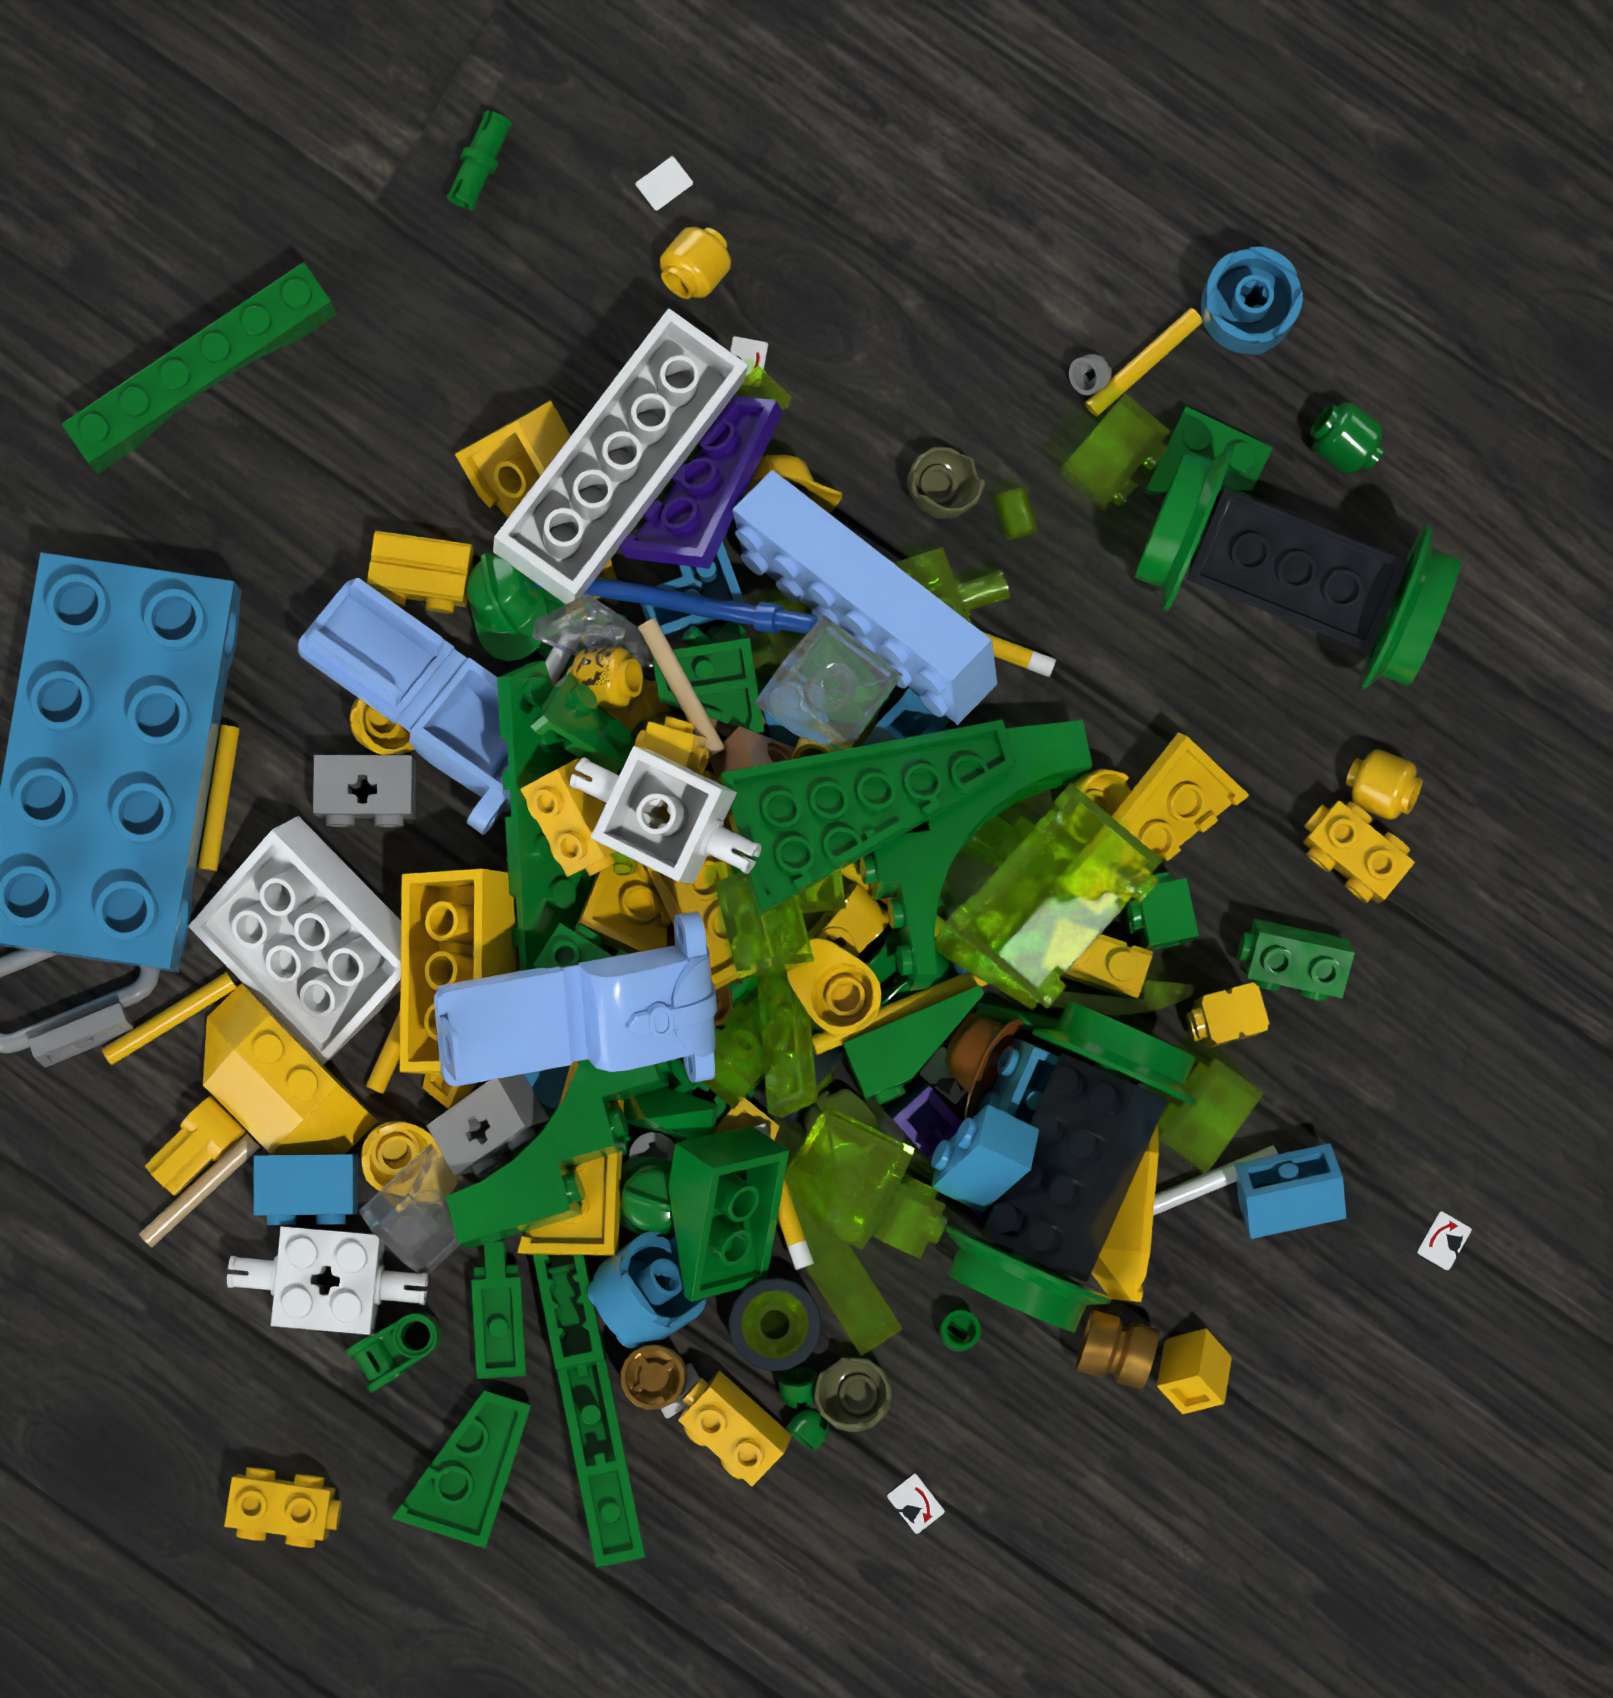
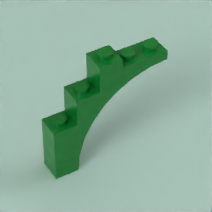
M1083 720L1005 728L1017 763L1011 773L913 828L912 833H904L860 859L861 878L863 884H870L873 900L892 898L888 900L887 905L889 923L892 929L898 928L901 946H897L896 949L897 967L901 976L907 975L910 991L929 989L937 975L934 934L938 900L948 870L958 853L986 823L1013 804L1046 790L1072 785L1079 776L1089 772L1092 767V761Z
M601 943L599 948L615 956L613 950ZM588 1059L580 1060L564 1100L542 1132L513 1161L483 1181L446 1196L457 1244L474 1248L583 1215L579 1201L585 1199L583 1184L579 1174L576 1171L571 1172L570 1167L626 1150L623 1136L629 1133L623 1110L620 1106L614 1107V1102L669 1086L666 1072L672 1070L671 1060L616 1072L597 1069Z

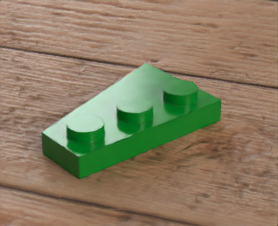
M484 1390L391 1519L486 1549L532 1404Z

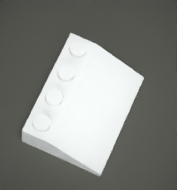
M299 816L272 829L188 926L322 1065L327 1063L401 990V920Z

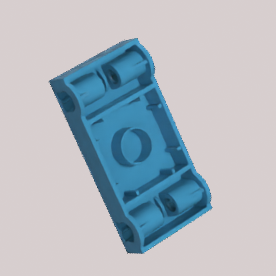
M40 552L0 786V946L179 973L180 961L189 931L188 926L190 925L192 889L228 672L234 657L239 628L242 590L234 581Z

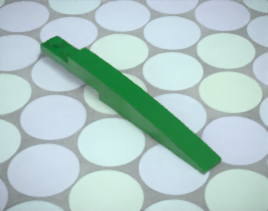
M543 1108L548 1118L551 1119L555 1111ZM547 1123L535 1131L537 1136L542 1132ZM523 1148V1149H521V1150H519V1151L513 1152V1157H514V1159H515L525 1148ZM533 1254L596 1568L644 1559L646 1554L596 1306L590 1301L587 1292L591 1279L586 1255Z

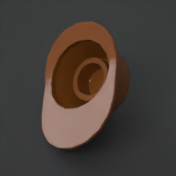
M971 1013L967 1015L950 1040L946 1053V1064L949 1073L969 1093L964 1119H972L977 1115L981 1099L988 1091L992 1090L999 1074L997 1072V1064L1002 1052L1006 1047L1011 1046L1014 1037L1020 1038L1023 1028V1020L1021 1018H1015L1005 1025L978 1013Z

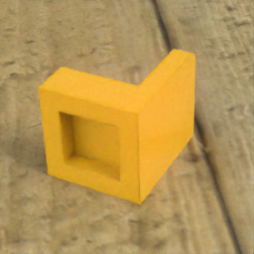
M1207 1328L1168 1338L1164 1342L1157 1387L1182 1414L1222 1405L1225 1403L1231 1356Z

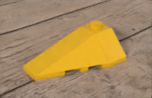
M550 400L462 449L455 456L476 493L489 508L496 505L509 518L571 435ZM611 559L597 577L617 580ZM593 596L591 600L580 599V601L590 603L600 597Z

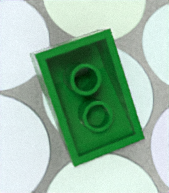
M978 985L844 1042L842 1049L845 1050V1057L864 1101L875 1098L879 1106L905 1095L906 1091L903 1085L909 1083L984 995L981 986Z
M753 1126L675 1143L668 1189L684 1295L691 1302L745 1288L761 1279H767L789 1150Z

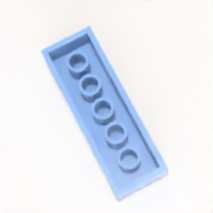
M774 470L764 477L732 509L737 528L735 534L740 541L742 549L741 558L747 567L757 575L761 576L763 573H766L775 580L780 592L791 602L798 603L801 601L812 610V614L817 616L818 623L825 628L832 625L834 629L841 632L848 638L849 645L859 656L866 660H869L871 657L884 666L886 675L897 686L901 688L909 686L921 695L922 703L934 715L942 717L945 714L958 725L997 685L992 639Z

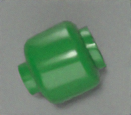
M1345 402L1339 406L1329 405L1318 416L1310 431V435L1314 437L1313 451L1344 474H1352L1362 467L1369 470L1376 464L1384 451V446L1380 444L1383 435L1382 425L1350 402Z

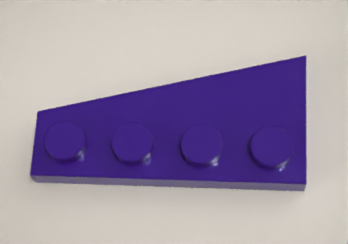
M733 397L700 440L699 444L702 450L696 458L688 464L683 463L672 477L676 484L662 502L654 500L643 515L647 521L636 536L628 534L619 546L626 558L710 569L734 518L732 509L743 499L782 416L783 411L776 400Z

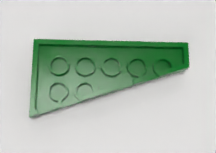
M545 661L529 663L497 678L500 738L507 743L509 771H502L503 790H510L511 817H505L509 895L516 899L518 927L511 928L512 947L519 946L520 971L536 968L533 964L559 923L572 931L575 930L597 875L596 873L589 876L584 868L567 877L561 864L553 857L550 844L538 821L530 814L527 801L520 790L522 787L575 760L574 754L564 749V742L568 739L551 729L541 736L530 727L553 689Z
M1003 720L722 772L718 783L737 792L727 813L732 831L762 845L759 857L749 856L738 850L739 854L756 861L752 870L748 874L745 873L757 917L1011 773L1017 763Z

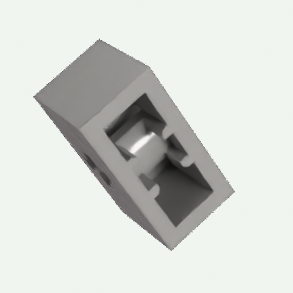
M314 755L313 814L318 818H325V826L353 827L355 826V819H374V826L403 827L404 819H416V760L412 755ZM368 780V783L377 790V794L368 795L367 803L362 804V801L353 794V790L362 789L363 781Z
M520 1074L487 1081L426 1126L454 1176L474 1172L477 1177H481L498 1168L503 1163L500 1156L507 1151L516 1152L527 1147L537 1137L535 1131L548 1123L550 1119L525 1075Z

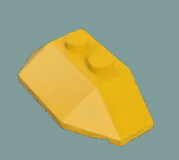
M243 983L207 1016L203 1086L271 1155H345L379 1122Z
M1158 1126L1154 1130L1091 1273L1111 1299L1142 1301L1143 1286L1141 1285L1146 1278L1151 1250L1159 1155Z

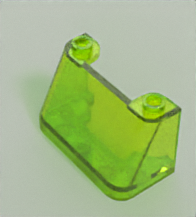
M1072 783L1055 800V807L1043 819L1039 820L1028 837L975 896L972 895L964 906L960 905L951 915L935 940V949L947 960L1032 1010L1039 1003L1048 1009L1066 988V985L1060 981L1061 978L1132 898L1139 903L1145 899L1159 882L1152 874L1163 861Z

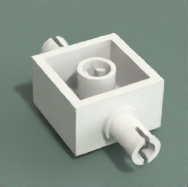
M633 746L620 776L590 762L587 758H582L576 765L575 770L592 777L593 780L582 775L572 774L570 786L606 803L590 837L591 839L678 882L695 883L709 855L740 869L746 874L756 864V861L739 854L738 850L749 856L759 857L762 845L723 827L724 819L737 792L652 750ZM661 807L667 808V812L671 814L668 823H663L664 819L658 815Z
M281 1226L278 1256H275L274 1260L231 1256L228 1269L248 1271L249 1274H227V1287L271 1290V1295H274L271 1326L370 1335L376 1332L378 1305L381 1304L382 1300L425 1305L427 1291L408 1290L407 1285L428 1286V1273L386 1271L384 1265H382L385 1235ZM327 1266L331 1267L333 1276L340 1278L339 1286L331 1287L329 1294L325 1293L324 1285L317 1283L318 1274H325Z

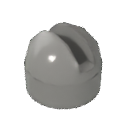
M1087 354L1075 359L1071 363L1069 379L1077 392L1083 395H1091L1104 389L1110 382L1112 370L1103 356ZM1094 370L1096 377L1090 381L1086 374Z

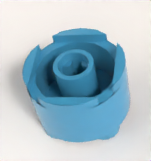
M1250 247L1249 249L1239 250L1224 256L1213 268L1201 297L1202 324L1211 337L1224 348L1241 354L1261 355L1278 345L1291 330L1303 303L1300 281L1293 264L1279 252L1266 247ZM1250 294H1254L1259 298L1253 308L1244 304L1245 299Z
M651 1231L641 1234L618 1250L616 1255L604 1260L596 1270L594 1280L588 1285L587 1292L590 1301L596 1306L604 1323L616 1334L618 1341L627 1348L649 1346L661 1342L695 1319L705 1307L707 1298L692 1302L685 1298L676 1237L669 1240L657 1236L661 1232L655 1233Z

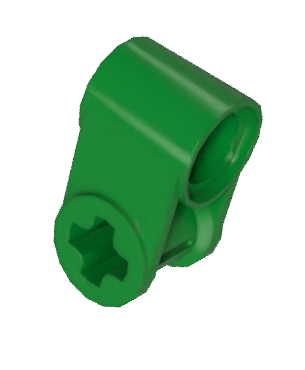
M416 1312L399 1319L385 1329L382 1328L347 1349L345 1353L348 1358H355L369 1381L366 1388L371 1394L404 1374L410 1366L433 1353L442 1342L443 1328L440 1321L434 1315L427 1312ZM413 1321L422 1322L429 1329L430 1340L423 1349L413 1347L407 1340L406 1331Z

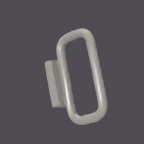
M19 949L1 956L0 978L57 954ZM140 967L141 971L138 979L126 987L14 1033H0V1053L8 1054L30 1047L34 1058L46 1068L125 1035L135 1028L130 1014L125 1008L140 1002L151 994L158 983L160 970Z

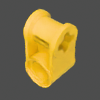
M853 882L833 899L822 917L804 935L799 948L810 939L820 937L834 942L857 957L888 925V912L876 900H873V897L858 882Z

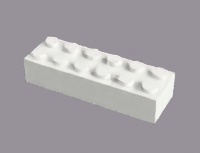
M668 308L495 535L493 552L573 609L618 550L627 535L631 533L647 509L744 383L748 364Z

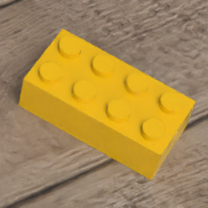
M470 869L402 874L400 1072L441 1075L434 996L438 991V986L517 972V947H512L511 928L517 927L516 899L509 895L507 872Z

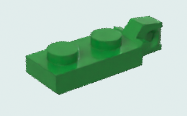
M497 1240L484 1244L485 1266L474 1267V1279L471 1280L477 1379L527 1376L522 1276H519V1264L507 1265L506 1240Z

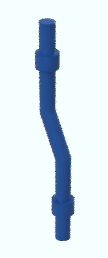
M600 577L594 580L581 598L591 600L593 596L645 604L706 618L754 625L756 631L777 634L780 630L813 635L818 625L816 615L786 611L779 604L760 602L757 606ZM534 582L536 587H541L536 582Z

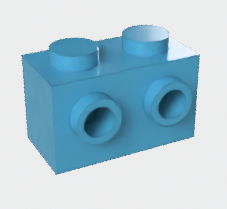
M1014 1037L1011 1046L1004 1049L998 1060L997 1072L999 1074L992 1090L988 1091L981 1099L977 1114L988 1104L996 1109L1007 1111L1013 1117L1030 1125L1060 1056Z
M987 1104L972 1119L966 1118L960 1125L957 1133L949 1141L943 1140L937 1146L931 1161V1166L935 1168L931 1189L983 1213L1031 1170L1039 1129L1013 1117L1007 1111L996 1109Z
M1331 1143L1235 1164L1239 1206L1250 1239L1347 1218L1343 1176Z
M358 1155L254 1156V1215H267V1225H296V1215H316V1225L346 1224V1214H358Z

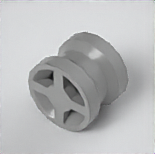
M650 1132L643 1134L631 1146L629 1160L640 1156H650L672 1162L675 1144L671 1138L662 1133Z

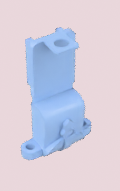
M355 578L347 581L300 638L298 643L300 656L394 724L398 723L410 732L409 742L420 756L446 775L482 797L470 814L467 824L484 835L503 812L511 810L510 790H503L502 771H509L507 743L500 738L497 677L471 658H467L454 649V646L445 641L440 635L361 579Z
M697 911L675 915V946L586 961L563 968L560 966L547 969L535 968L438 986V991L434 996V1007L442 1077L451 1086H462L572 1065V1062L588 1059L597 1069L616 1072L684 1057L685 1069L692 1083L713 1079L715 1076L714 1051L716 1048L714 1015L717 1012L715 984L711 980L709 948L706 945L705 929L700 914Z

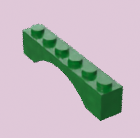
M303 262L63 422L62 426L87 463L99 474L137 449L170 417L206 390L255 360L300 340L336 316L337 313L330 299Z

